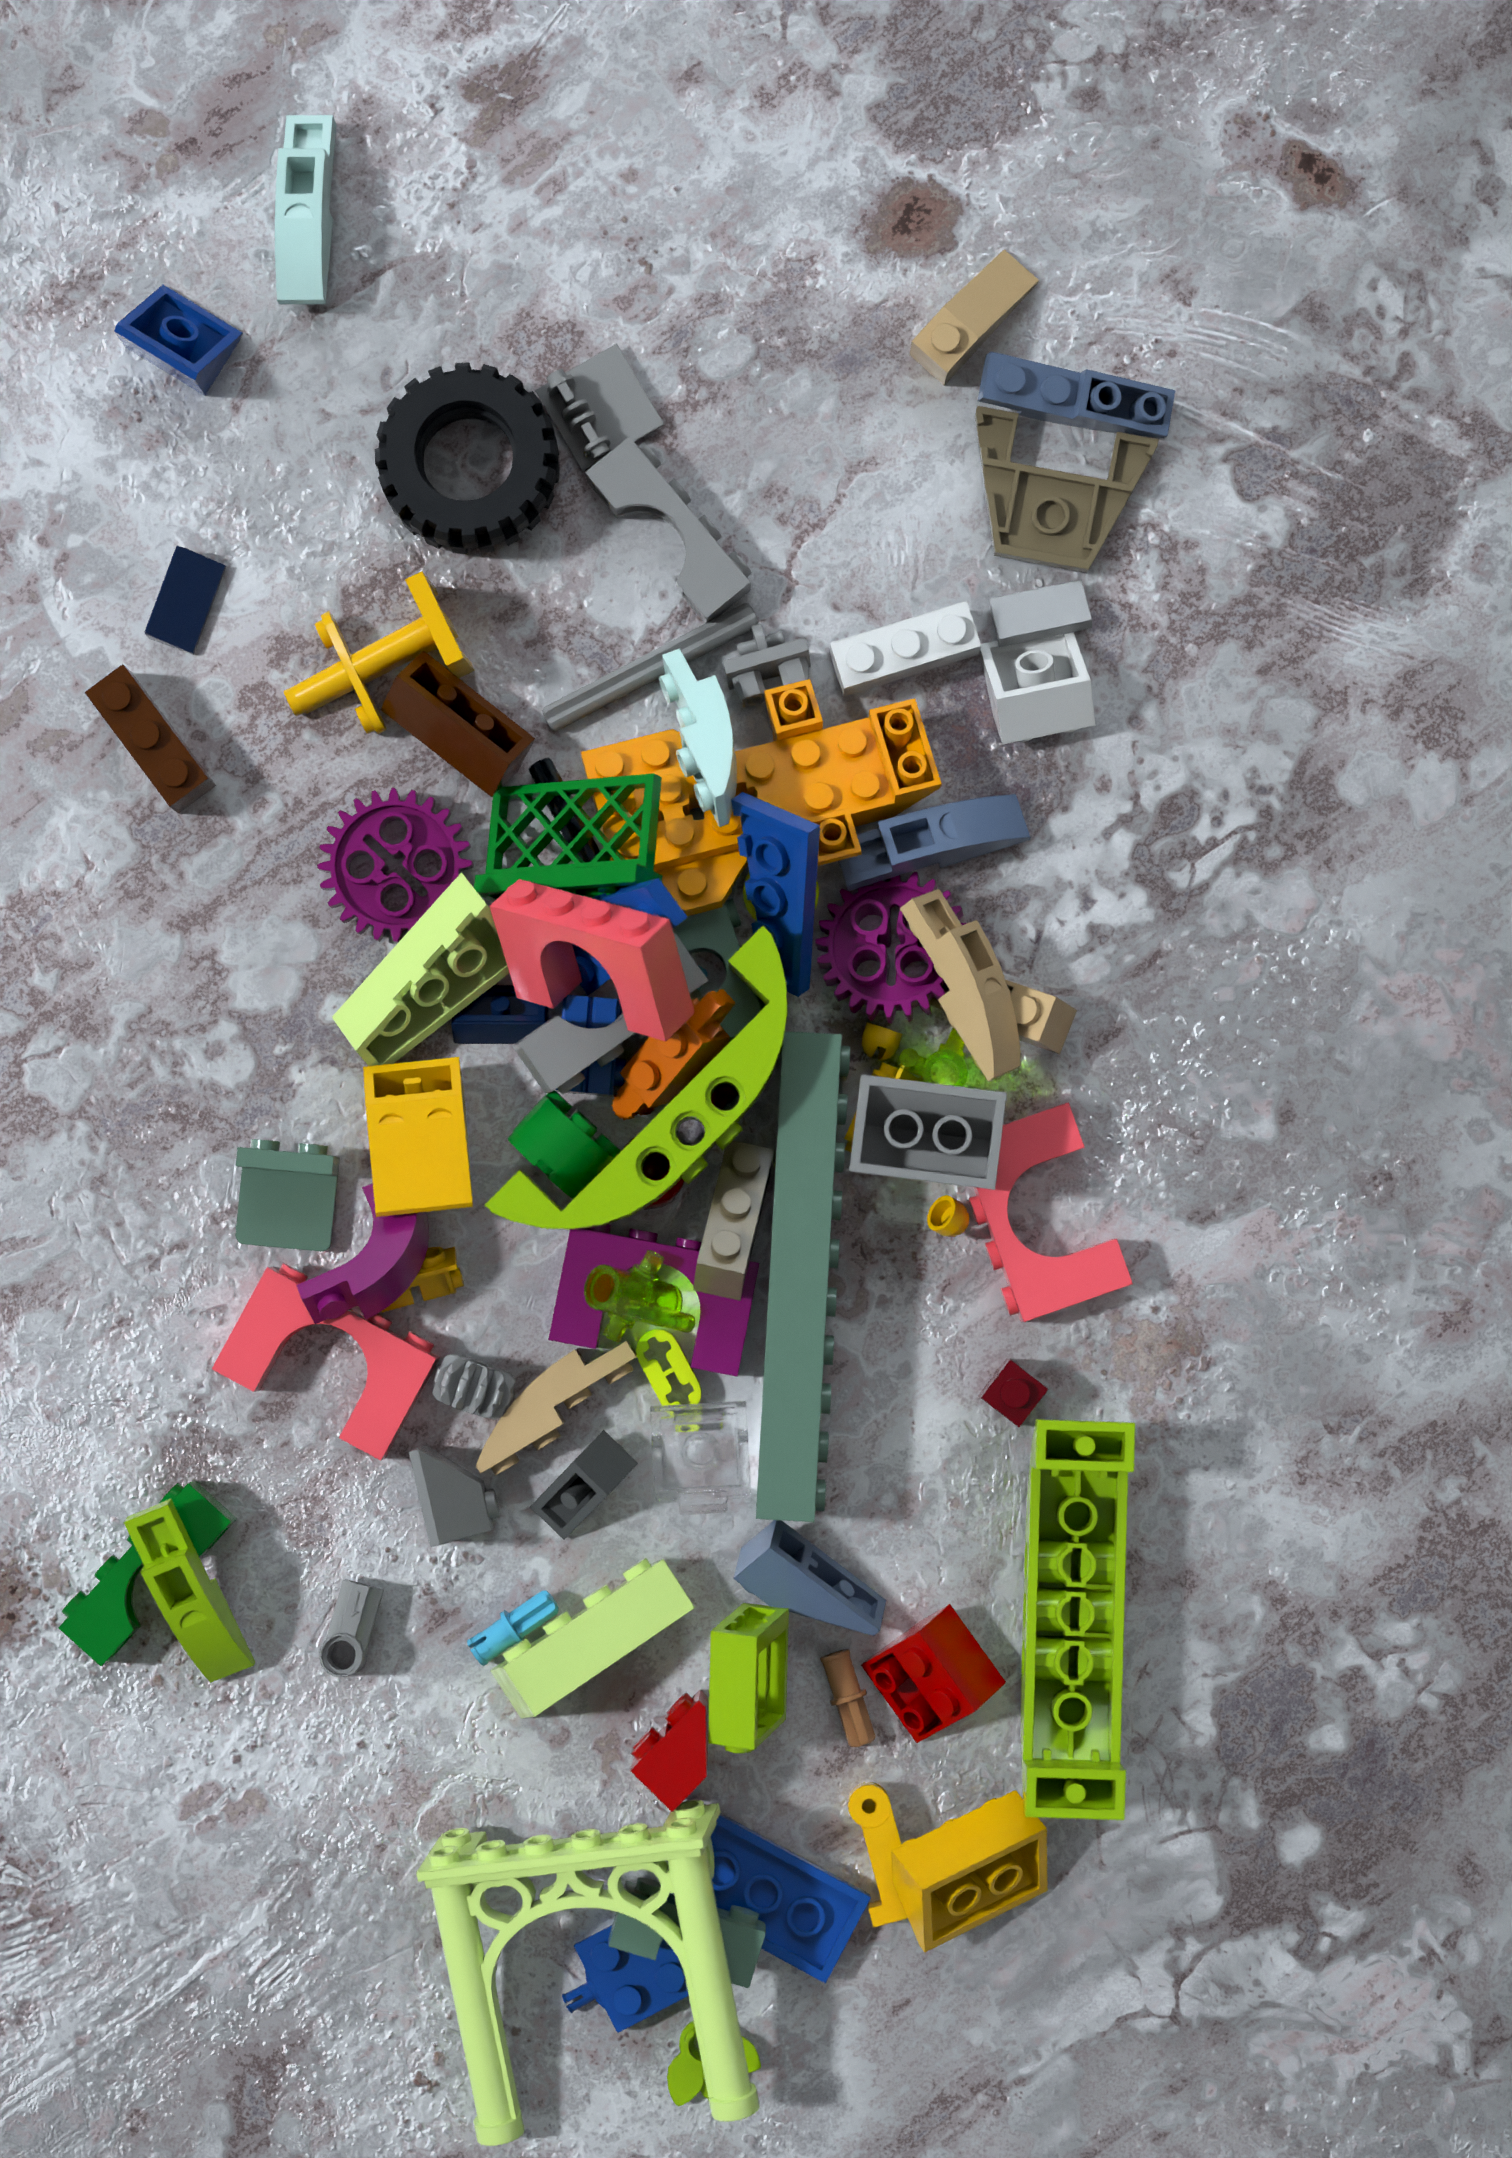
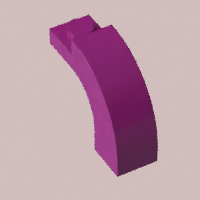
M373 1183L362 1187L373 1215V1229L365 1247L347 1263L296 1285L300 1297L314 1323L317 1324L326 1319L337 1318L356 1306H359L364 1318L368 1319L395 1302L414 1281L425 1260L429 1242V1224L426 1212L376 1217Z

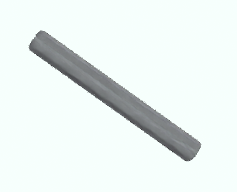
M744 603L545 706L542 710L543 716L550 729L558 731L659 679V676L665 675L663 654L680 648L687 663L751 631V626L758 624L757 616L748 603Z

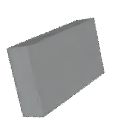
M1082 580L989 599V609L999 647L1092 628V617Z

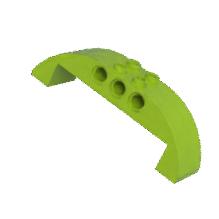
M764 926L728 960V966L766 1006L563 1210L525 1172L519 1170L485 1204L493 1214L513 1222L545 1229L580 1230L608 1225L632 1216L659 1200L681 1179L689 1185L708 1166V1162L703 1157L715 1145L724 1150L741 1133L742 1127L737 1122L754 1105L773 1074L782 1049L787 1019V990L781 958L771 933ZM721 1086H730L739 1094V1102L731 1110H719L712 1104V1094ZM688 1120L698 1121L705 1128V1134L701 1142L692 1146L681 1143L677 1135L681 1124ZM661 1154L669 1159V1173L662 1180H650L644 1174V1163L650 1156Z
M1036 1419L1026 1508L1021 1661V1764L1025 1817L1125 1820L1126 1770L1120 1763L1128 1472H1134V1422Z

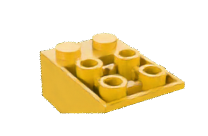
M459 1057L363 1067L376 1217L473 1207L465 1094Z

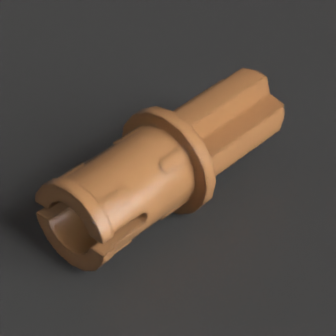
M843 1649L820 1657L834 1697L830 1700V1704L837 1707L848 1745L850 1747H860L875 1740V1733L863 1696L867 1695L866 1689H860L851 1661L850 1650Z

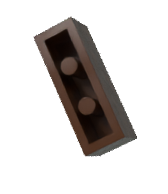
M424 650L396 676L380 709L490 797H493L518 772L535 740L532 735Z
M124 664L84 692L169 807L178 814L216 786L134 674Z

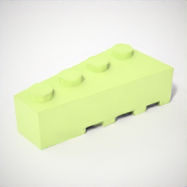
M462 872L332 1016L337 1026L368 1066L394 1064L509 974L491 910Z
M644 1558L622 1573L627 1581L613 1590H610L607 1584L582 1600L586 1608L570 1617L567 1611L543 1626L546 1634L531 1644L526 1638L502 1654L505 1661L491 1669L490 1672L521 1719L537 1716L695 1608L664 1559L650 1564L647 1558Z

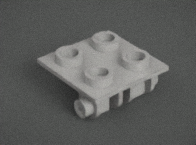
M617 343L566 373L563 369L551 373L546 378L549 383L535 390L582 472L595 465L626 438L630 437L636 442L664 425Z

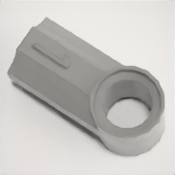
M343 1579L328 1634L320 1648L319 1654L321 1666L328 1674L334 1677H346L359 1672L364 1667L368 1655L367 1648L384 1592L383 1589ZM339 1641H346L355 1649V1661L347 1669L337 1666L332 1659V1649Z

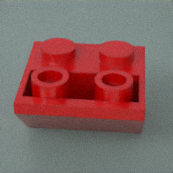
M950 1604L919 1621L861 1664L875 1687L880 1691L916 1743L972 1714L1006 1683Z
M701 1690L693 1697L687 1692L684 1693L666 1712L668 1715L665 1719L668 1723L659 1732L651 1727L632 1747L634 1750L631 1755L634 1758L630 1771L671 1812L707 1777V1695Z

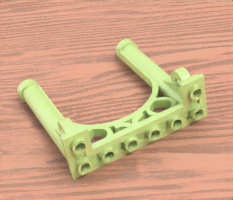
M701 1800L682 1802L673 1812L670 1811L662 1827L648 1828L646 1824L635 1823L620 1828L618 1832L600 1834V1831L597 1829H586L572 1834L569 1838L552 1839L551 1835L544 1834L530 1837L523 1843L505 1845V1842L502 1840L487 1842L486 1831L470 1833L467 1828H456L446 1831L438 1838L416 1874L418 1882L424 1881L426 1889L431 1888L477 2113L473 2123L479 2144L485 2146L506 2144L518 2139L525 2131L496 1989V1968L499 1956L506 1943L527 1924L547 1914L572 1908H599L628 1915L646 1924L666 1940L677 1955L686 1978L712 2117L718 2121H736L747 2118L759 2110L757 2089L750 2082L711 1880L714 1876V1852L710 1837L720 1815L719 1803L704 1805V1802ZM614 1867L608 1879V1890L603 1889L604 1881L593 1880L582 1871ZM648 1870L654 1873L659 1879L660 1890L643 1901L628 1893L623 1887L621 1876L625 1872ZM557 1873L556 1881L551 1886L543 1888L539 1894L540 1899L535 1901L536 1890L533 1882L528 1877ZM568 1885L573 1889L565 1891ZM510 1886L520 1893L523 1906L513 1916L496 1911L487 1904L485 1890L491 1887ZM670 1893H674L680 1927L658 1909L666 1902ZM477 1918L481 1923L499 1930L486 1955H484Z

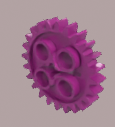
M391 788L388 801H382V798L374 790L371 792L372 805L366 807L359 799L355 798L353 801L357 811L356 814L351 816L342 810L338 812L345 825L342 829L333 826L327 827L326 830L335 838L334 844H320L319 848L331 857L330 861L317 864V868L320 871L331 873V878L323 881L320 887L323 890L336 891V894L328 901V905L331 908L345 905L346 908L340 916V920L344 924L357 917L358 921L355 931L358 934L362 935L371 925L374 927V940L380 942L386 930L391 931L393 941L398 944L402 939L403 930L409 931L458 877L461 871L473 868L474 863L460 858V854L469 850L471 845L469 841H455L454 838L463 830L460 823L448 827L445 825L451 816L448 808L441 810L435 815L433 811L436 801L433 797L430 796L420 806L418 805V795L415 790H411L406 800L401 801L397 789ZM396 820L406 823L408 829L407 836L402 842L388 844L384 841L383 830L388 823ZM368 835L372 836L397 860L405 856L406 858L402 862L403 866L427 889V894L420 896L395 872L386 876L385 874L389 870L388 865L364 842V838ZM428 853L439 855L442 860V866L435 876L423 877L418 874L417 863L423 855ZM358 855H370L374 860L372 873L366 878H354L350 872V865L353 859ZM395 887L406 889L409 899L405 908L396 912L387 910L384 905L386 893Z
M914 871L907 882H902L899 875L892 877L887 882L883 880L870 886L857 888L858 892L854 895L842 888L840 890L844 902L842 907L828 903V911L834 920L819 921L821 931L829 936L815 939L817 949L827 952L817 958V963L820 969H831L823 976L826 986L839 984L834 991L838 1002L851 996L849 1008L852 1013H856L863 1005H866V1012L870 1021H873L879 1010L885 1012L888 1023L892 1024L896 1011L903 1010L908 1022L913 1021V1008L919 1006L924 1013L930 1015L931 1007L929 1000L932 998L938 1000L945 994L943 988L947 984L937 974L934 963L919 939L912 931L906 928L908 921L901 910L897 919V934L901 944L897 945L895 949L896 983L893 986L887 985L890 959L886 948L890 947L892 938L891 909L895 906L901 908L911 899L937 890L936 880L931 879L922 888L920 887L918 872ZM947 890L942 892L950 905L953 899L951 892ZM961 906L951 907L958 920H960L964 916ZM877 915L883 918L881 925L875 930L866 931L859 928L860 922L866 916ZM873 960L881 964L880 969L872 976L864 977L856 973L859 965L865 961ZM920 961L928 965L927 971L920 977L911 978L904 974L905 968L912 962Z

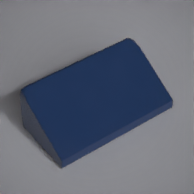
M177 545L146 626L145 635L151 640L194 655L226 565Z
M493 985L452 1017L453 1041L457 1044H516L549 1020V1007L518 999L513 985Z

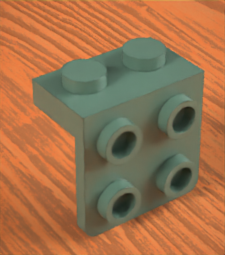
M251 1139L250 1148L237 1147L236 1166L242 1167L235 1233L237 1241L241 1244L321 1252L328 1250L332 1244L340 1157L327 1155L328 1146L299 1143L298 1152L279 1151V1141Z

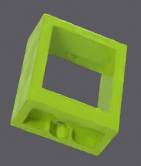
M742 1603L711 1630L708 1744L725 1746V1750L731 1753H748L755 1750L786 1720L789 1608Z

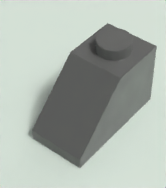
M603 1430L541 1494L530 1508L565 1540L638 1463Z

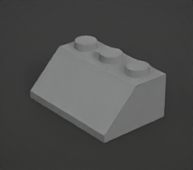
M861 1074L849 1172L995 1190L1007 1092Z

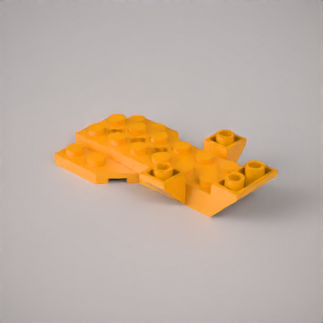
M810 679L764 690L774 741L735 751L737 763L735 796L742 792L820 825L818 866L862 855L855 827L892 818L942 786L915 698L870 709L869 717L823 729V720ZM669 729L581 752L587 779L652 773L662 777L654 872L663 875L662 884L687 916L722 908L744 867L747 868L748 866L747 857L740 856L737 837L743 834L740 816L733 815L732 810L729 824L719 827L711 810L704 812V819L693 820V815H689L691 809L701 807L694 791V785L697 783L693 775L687 778L684 776L677 759L676 750L682 748L680 732ZM645 788L635 789L622 803L631 815L643 804ZM595 792L592 795L597 813L608 800L601 792ZM616 810L603 824L601 831L610 841L626 821ZM634 832L618 850L625 860L639 858V836Z

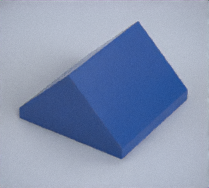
M161 285L120 320L114 330L125 348L204 396L211 388L243 334L165 285Z

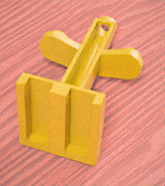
M423 571L405 579L422 617L352 655L331 612L327 611L321 615L322 620L314 623L316 630L326 649L335 647L340 661L284 690V695L295 716L304 712L308 714L355 690L362 703L361 706L355 708V711L367 734L373 731L380 734L387 729L365 685L366 683L410 662L423 650L428 653L438 649L445 665L458 678L475 671L472 663L460 650L455 640L459 636L452 621L440 608L435 596L439 595L435 586Z

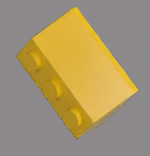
M1016 1790L1000 1798H993L981 1807L959 1818L950 1819L940 1827L916 1839H909L891 1851L893 1884L919 1946L924 1952L1048 1891L1047 1828L1038 1817H1025L1024 1802Z

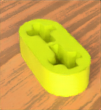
M653 1329L646 1332L637 1343L636 1355L660 1403L667 1411L673 1414L683 1415L691 1412L701 1400L702 1389L693 1369L690 1368L691 1365L673 1334L664 1329ZM652 1337H656L660 1343L667 1340L671 1345V1349L666 1352V1358L671 1368L665 1371L656 1358L648 1360L645 1357L644 1352L650 1348L648 1340ZM674 1372L682 1385L690 1383L693 1386L694 1391L688 1395L690 1401L688 1405L682 1406L678 1400L673 1402L668 1400L667 1394L672 1391V1385L667 1375Z

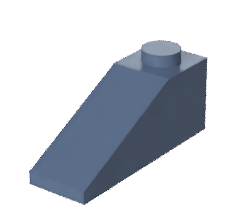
M773 1520L741 1548L733 1579L740 1583L747 1592L756 1595L769 1606L789 1608L791 1613L872 1636L880 1632L886 1599L782 1520Z

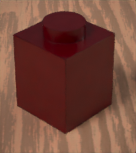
M1006 1358L979 1393L978 1397L1014 1425L1020 1427L1048 1391V1388L1012 1360Z

